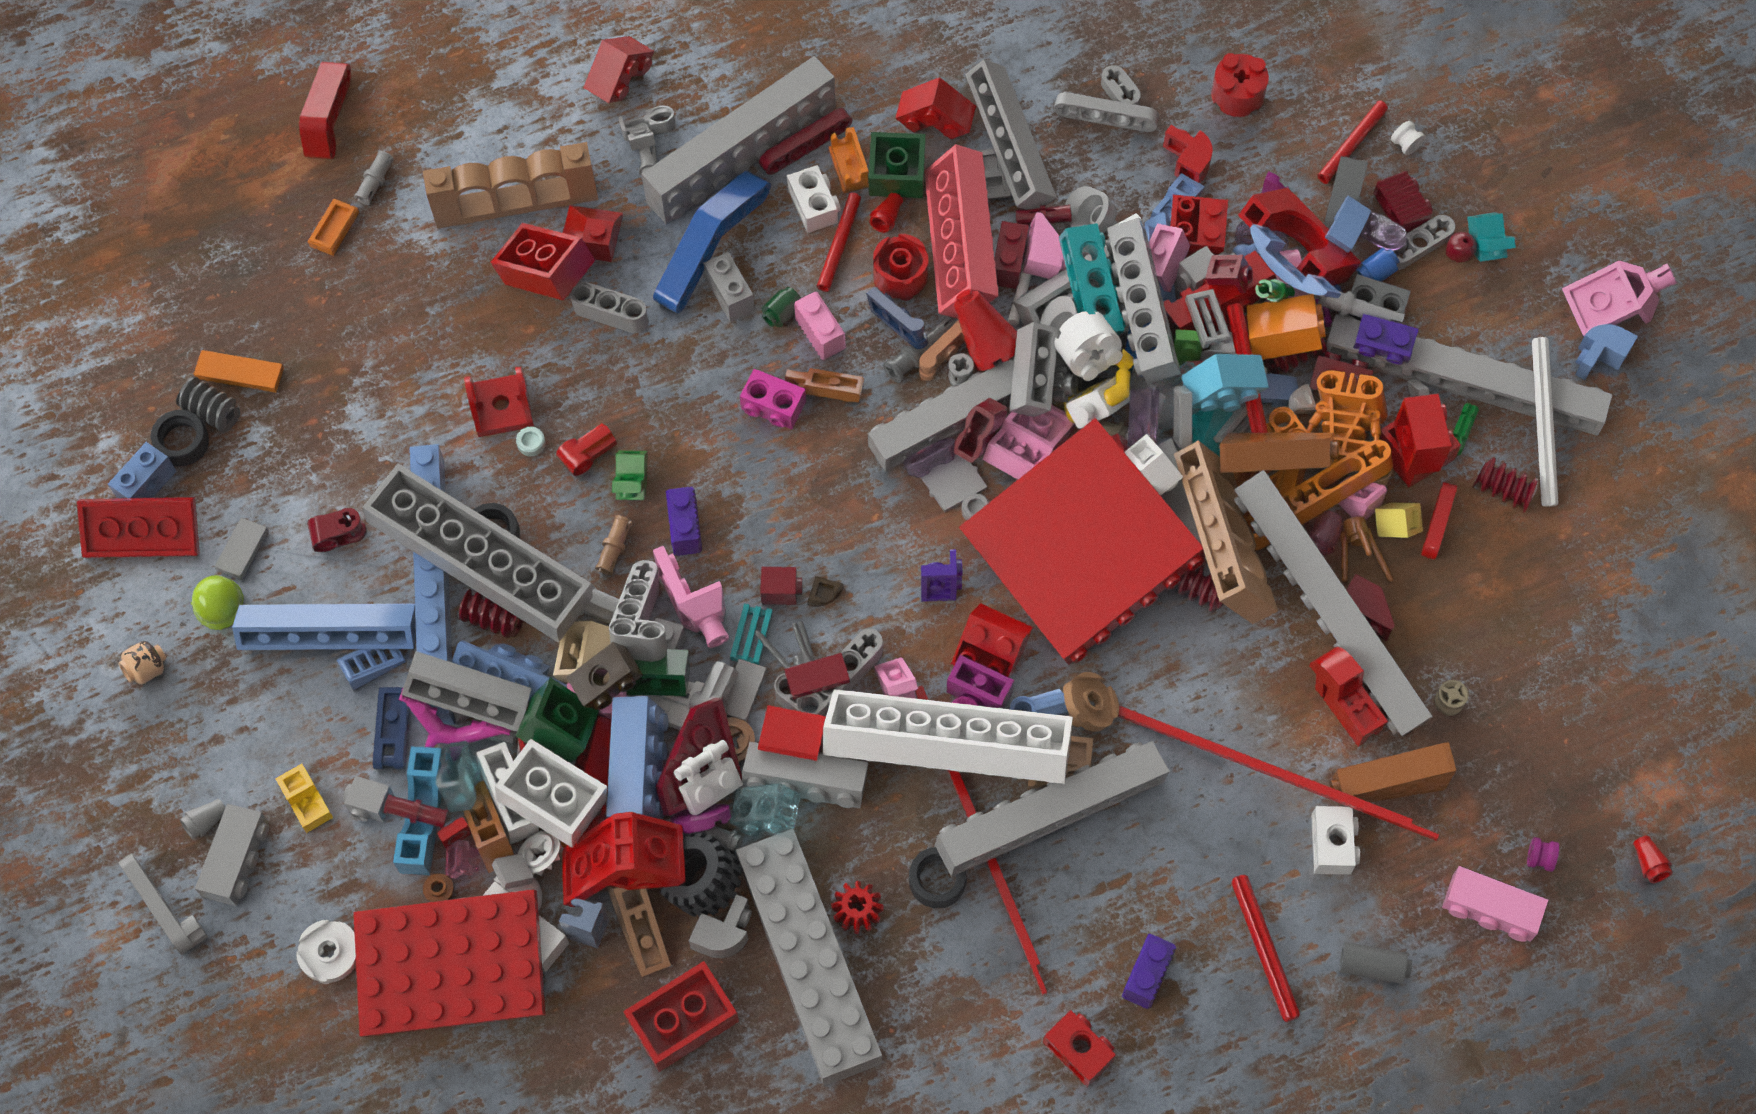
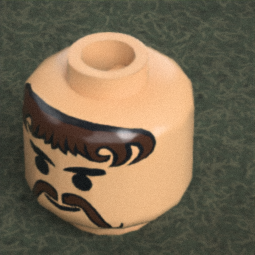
M141 641L122 652V661L119 662V667L130 683L135 681L137 684H145L163 673V661L166 660V656L158 644L153 646L148 641Z

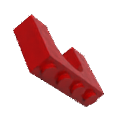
M1288 187L1252 195L1238 214L1249 227L1253 224L1268 227L1271 231L1283 232L1301 243L1309 253L1298 265L1297 269L1305 276L1312 274L1324 277L1334 286L1347 282L1362 263L1351 251L1346 252L1325 238L1329 229Z

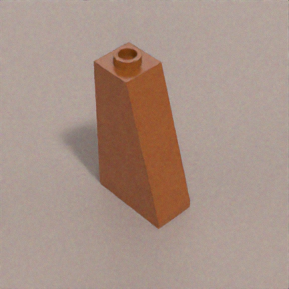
M1228 433L1220 443V473L1331 467L1334 459H1338L1339 443L1334 441L1333 433Z
M1447 742L1337 769L1332 780L1329 782V786L1364 801L1375 802L1443 791L1457 770L1450 744ZM1338 803L1339 807L1345 806L1343 804Z

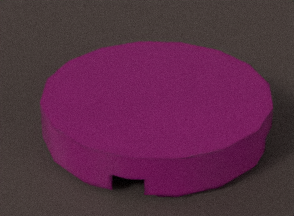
M713 804L698 815L690 814L689 810L682 811L672 816L670 821L682 825L683 833H694L712 829V827H715V821L721 820L723 824L727 823L731 819L729 805Z

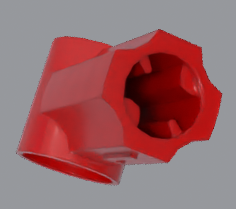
M601 423L578 440L572 438L564 442L558 448L556 455L573 476H580L591 468L595 459L616 446L617 441L610 429Z

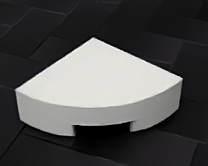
M1309 384L1302 385L1292 392L1289 398V408L1294 414H1311L1316 411V404Z

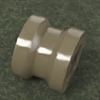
M1448 680L1444 682L1434 699L1437 710L1447 716H1454L1460 713L1468 700V690L1460 681Z

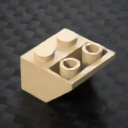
M593 621L574 622L560 640L553 676L558 681L565 684L569 683L566 678L610 644L609 626ZM609 672L604 676V685L609 680Z

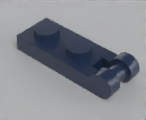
M876 287L866 292L870 310L914 348L923 349L928 345V337L925 333V325L922 319H913L904 307L900 308L894 303L889 294H883Z
M379 687L373 750L374 770H384L385 767H394L395 770H402L406 767L409 707L405 702L399 700L403 687ZM385 747H395L394 755H385Z

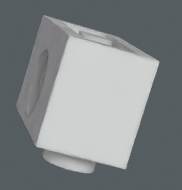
M1316 806L1311 815L1314 874L1351 875L1355 866L1360 863V848L1354 844V835H1358L1359 825L1358 818L1353 817V808ZM1329 836H1339L1344 844L1340 846L1334 845L1330 841Z

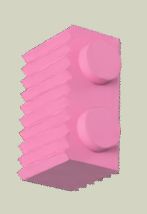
M813 292L795 302V320L798 322V326H801V330H804V334L809 338L812 347H815V351L820 355V359L825 360L846 348L845 333L818 292Z

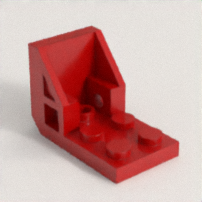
M635 812L613 814L583 834L573 848L567 845L562 850L563 905L574 908L575 906L571 904V900L581 899L585 901L608 885L635 890L672 887L684 883L685 867L682 825Z

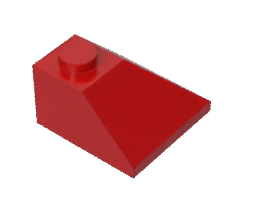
M569 205L563 233L581 237L595 260L612 262L623 213Z

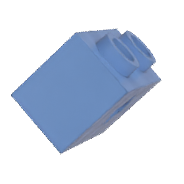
M145 442L108 483V486L116 498H153L174 475L176 470L168 456Z

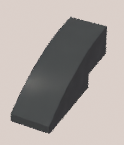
M1341 156L1324 220V225L1328 229L1332 226L1334 217L1347 196L1359 201L1368 162Z

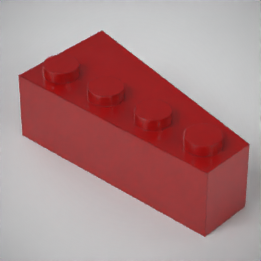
M1256 251L1244 256L1248 265L1253 270V279L1248 284L1246 293H1239L1236 285H1208L1206 279H1204L1200 288L1192 291L1189 287L1180 292L1181 298L1171 303L1169 299L1164 301L1170 331L1174 335L1176 330L1196 331L1185 302L1186 295L1213 289L1226 325H1228L1227 307L1232 304L1241 303L1244 313H1246V306L1253 305V303L1261 298L1256 294V285L1262 286L1259 281L1263 279L1269 281L1277 280L1275 273ZM1204 298L1215 331H1219L1208 298ZM1195 300L1206 334L1209 336L1198 302Z

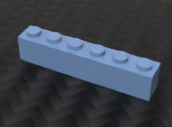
M415 604L239 605L232 629L237 650L414 649L416 640Z

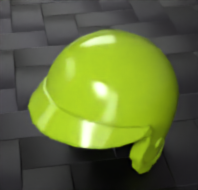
M211 575L205 577L196 585L192 594L191 605L196 619L202 625L213 630H222L233 625L238 607L243 605L244 596L239 585L233 580L220 575Z

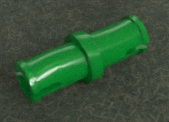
M1263 279L1259 281L1262 286L1256 285L1255 288L1256 294L1259 297L1267 298L1271 302H1280L1283 299L1290 298L1288 296H1295L1294 288L1280 280L1273 279L1269 281Z

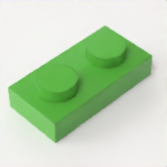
M1176 330L1173 344L1179 368L1187 366L1188 362L1200 361L1202 346L1197 332L1193 330Z

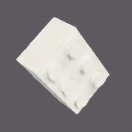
M530 739L495 785V794L498 802L573 848L607 801V786Z

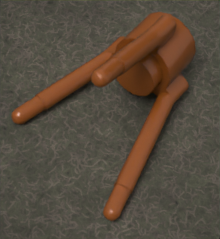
M1356 516L1343 522L1344 532L1339 534L1341 540L1342 581L1347 582L1348 543L1351 542L1352 546L1362 545L1367 556H1371L1373 551L1387 580L1392 582L1393 577L1372 536L1371 529L1367 526L1366 519L1362 516Z

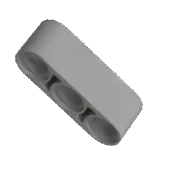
M583 281L578 282L570 293L573 310L581 317L631 333H641L648 327L649 321L645 303L638 298ZM584 297L588 298V299L585 300V301H579V299H581V298H584ZM607 306H614L611 309H604ZM633 314H640L638 317L635 318L630 317Z

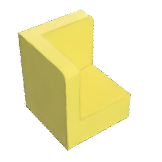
M1388 503L1375 508L1377 535L1379 537L1408 538L1423 532L1420 503Z

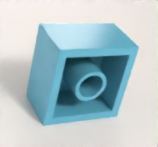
M1215 354L1182 375L1183 385L1192 392V408H1201V411H1212L1217 408L1224 409L1225 412L1238 410L1241 408V404L1258 398L1259 393L1269 388L1261 355Z

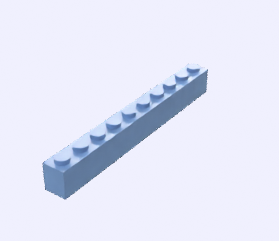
M439 444L410 447L411 472L445 492L444 458ZM413 552L417 652L452 662L449 574ZM429 704L431 707L438 708L436 714L444 724L455 725L453 711Z

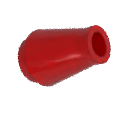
M890 193L870 213L869 222L876 231L886 233L894 228L900 207L903 204L902 197L896 193Z
M1650 836L1640 837L1633 842L1644 878H1648L1650 883H1658L1672 875V863L1654 844Z

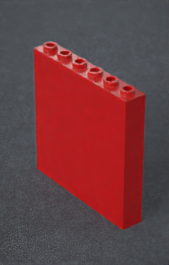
M1096 418L959 526L961 531L1068 665L1072 662L1078 663L1088 655V649L1096 643L1100 645L1108 640L1112 635V630L1119 625L1122 627L1128 624L1135 617L1134 613L1141 607L1147 608L1158 599L1157 595L1165 588L1169 590L1181 581L1180 576L1189 569L1194 571L1205 561L1202 545Z

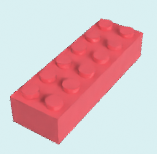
M955 144L924 171L938 312L941 315L958 319L954 308L958 294L967 289L971 291L976 290L990 303L998 297V285L983 153Z

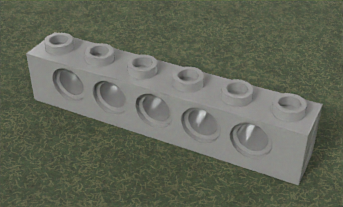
M1139 217L1108 227L1109 239L1105 240L1109 255L1114 256L1115 262L1111 263V269L1115 279H1119L1120 286L1116 287L1120 302L1125 303L1126 310L1122 311V316L1126 327L1130 326L1132 333L1127 335L1131 350H1136L1137 358L1133 359L1136 373L1138 376L1143 375L1147 384L1181 374L1146 229ZM1151 322L1147 327H1143L1144 324ZM1156 347L1155 350L1148 352L1150 348Z

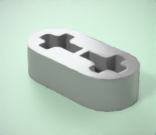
M1111 65L1103 70L1101 86L1112 101L1139 105L1140 91L1121 67Z

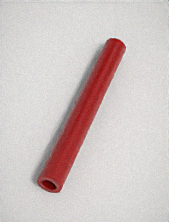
M1376 102L1318 173L1317 178L1324 184L1329 183L1337 173L1341 156L1349 158L1386 113L1388 106L1385 102Z
M849 193L817 283V288L821 291H830L862 199L857 193Z

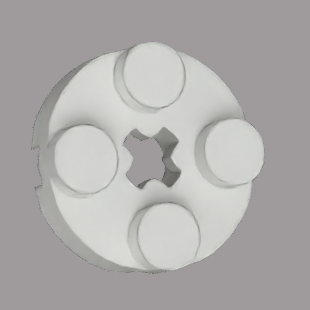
M321 920L309 926L302 933L299 939L297 961L308 977L322 984H329L345 978L356 967L355 936L353 930L348 925L342 922ZM328 944L329 947L336 945V950L331 958L321 957L324 953L323 947Z

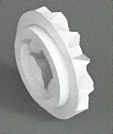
M540 831L530 836L518 851V854H523L532 875L536 873L542 876L546 868L552 870V863L560 860L559 853L563 850L560 844L561 840L546 831ZM544 851L546 852L544 856L541 855L538 858L534 855L538 853L541 854Z

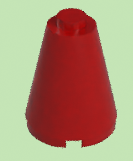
M967 289L958 294L954 308L969 355L973 360L976 370L991 369L995 367L992 362L1001 359L1004 363L1013 357L1016 349L1017 330L979 291Z

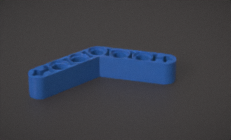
M746 170L698 208L653 295L655 302L677 314L682 312L704 272V262L711 259L722 236L765 201L770 192L771 183Z

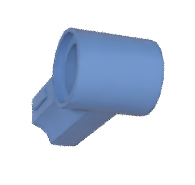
M1060 689L1032 697L1019 696L1011 702L1009 710H1023L1026 712L1061 716L1068 714L1064 693Z

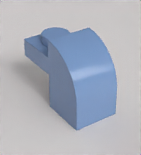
M1602 324L1591 328L1585 334L1578 348L1582 352L1575 362L1580 365L1575 375L1586 380L1597 360L1619 370L1638 336L1612 324Z

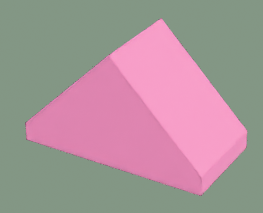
M1348 476V477H1347L1346 479H1344L1342 482H1344L1345 480L1349 479V478L1352 477V476ZM1371 483L1338 504L1351 517L1362 516L1368 519L1375 513V508L1382 505L1387 489L1384 485Z

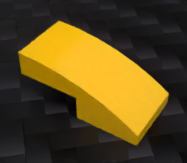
M303 764L275 778L306 833L333 818Z

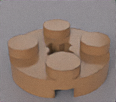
M1080 673L1063 687L1065 705L1069 712V717H1073L1072 725L1075 727L1082 726L1084 729L1093 732L1102 731L1109 727L1119 713V702L1115 691L1111 686L1106 687L1101 682L1103 678L1096 673ZM1089 699H1090V701H1092V702L1095 703V706H1092V705H1091V703L1089 702Z

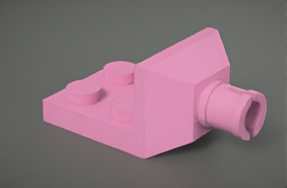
M1617 261L1562 288L1579 328L1583 336H1585L1595 326L1602 324L1616 325L1637 314L1640 315L1645 324L1651 322L1659 302L1657 293L1662 289L1677 284V281L1673 277L1668 264L1646 273L1643 267Z
M664 546L654 549L653 554L655 563L658 566V575L684 628L696 633L702 631L709 648L724 644L729 639V635L722 624L726 608L720 581L691 593L685 578L681 579L678 571L679 566L673 553L668 555Z

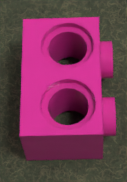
M753 369L740 394L741 409L746 414L752 417L760 416L781 428L785 426L793 429L806 403V391L804 388ZM756 394L765 395L763 398L760 399L753 397ZM782 404L790 405L787 409L779 408Z

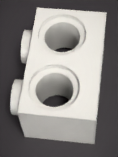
M818 165L787 175L788 191L807 233L838 223V212L841 211L839 201L836 195L831 196L829 179L826 174H821ZM817 208H824V210H821V211H818V210H815V209H817Z
M1147 434L1124 452L1160 496L1174 489L1178 481L1183 478L1173 463Z

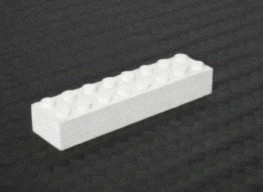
M834 689L823 727V755L1065 784L1073 717Z

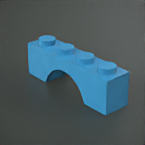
M411 746L407 769L408 800L415 801L419 799L423 801L422 804L440 808L447 763L441 748ZM405 818L403 828L397 834L393 860L399 873L430 875L437 826L418 821L414 824L410 823V819Z

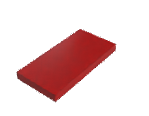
M195 497L79 499L77 501L82 558L198 556L200 554Z

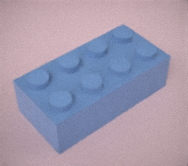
M648 696L613 697L607 818L613 814L635 812L661 820L664 818L656 784L662 773L663 760L667 758L664 731H667L669 721L665 710Z

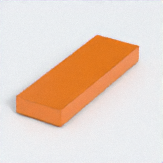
M201 350L193 375L200 380L276 393L284 367L280 363Z

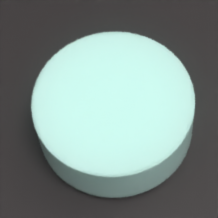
M526 427L516 437L518 450L525 456H536L545 448L544 434L536 427Z

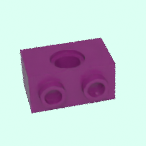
M960 655L947 679L946 692L957 698L961 696L970 697L977 702L978 706L1004 709L1013 693L1014 680Z

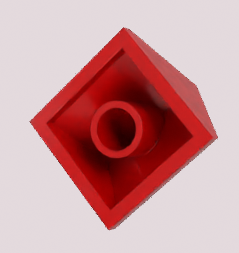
M768 705L758 750L817 761L823 748V727L826 716Z

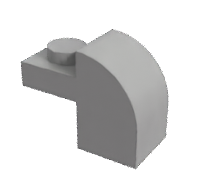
M736 894L724 922L701 913L689 939L691 949L713 958H726L738 953L748 941L747 931L740 929V927L745 928L751 917L752 911L749 910L748 899Z

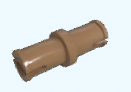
M620 515L615 516L608 538H604L602 542L604 548L595 566L598 572L605 575H613L620 553L624 552L626 547L624 542L633 523L630 519Z

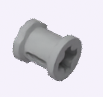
M963 353L953 355L948 363L950 384L960 385L968 381L973 375L974 363L972 358Z

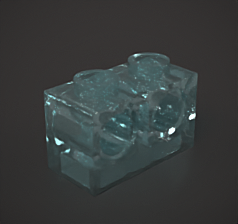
M781 783L738 788L736 790L730 823L741 828L742 833L751 836H757L759 832L781 833V830L793 829L795 827L801 794Z

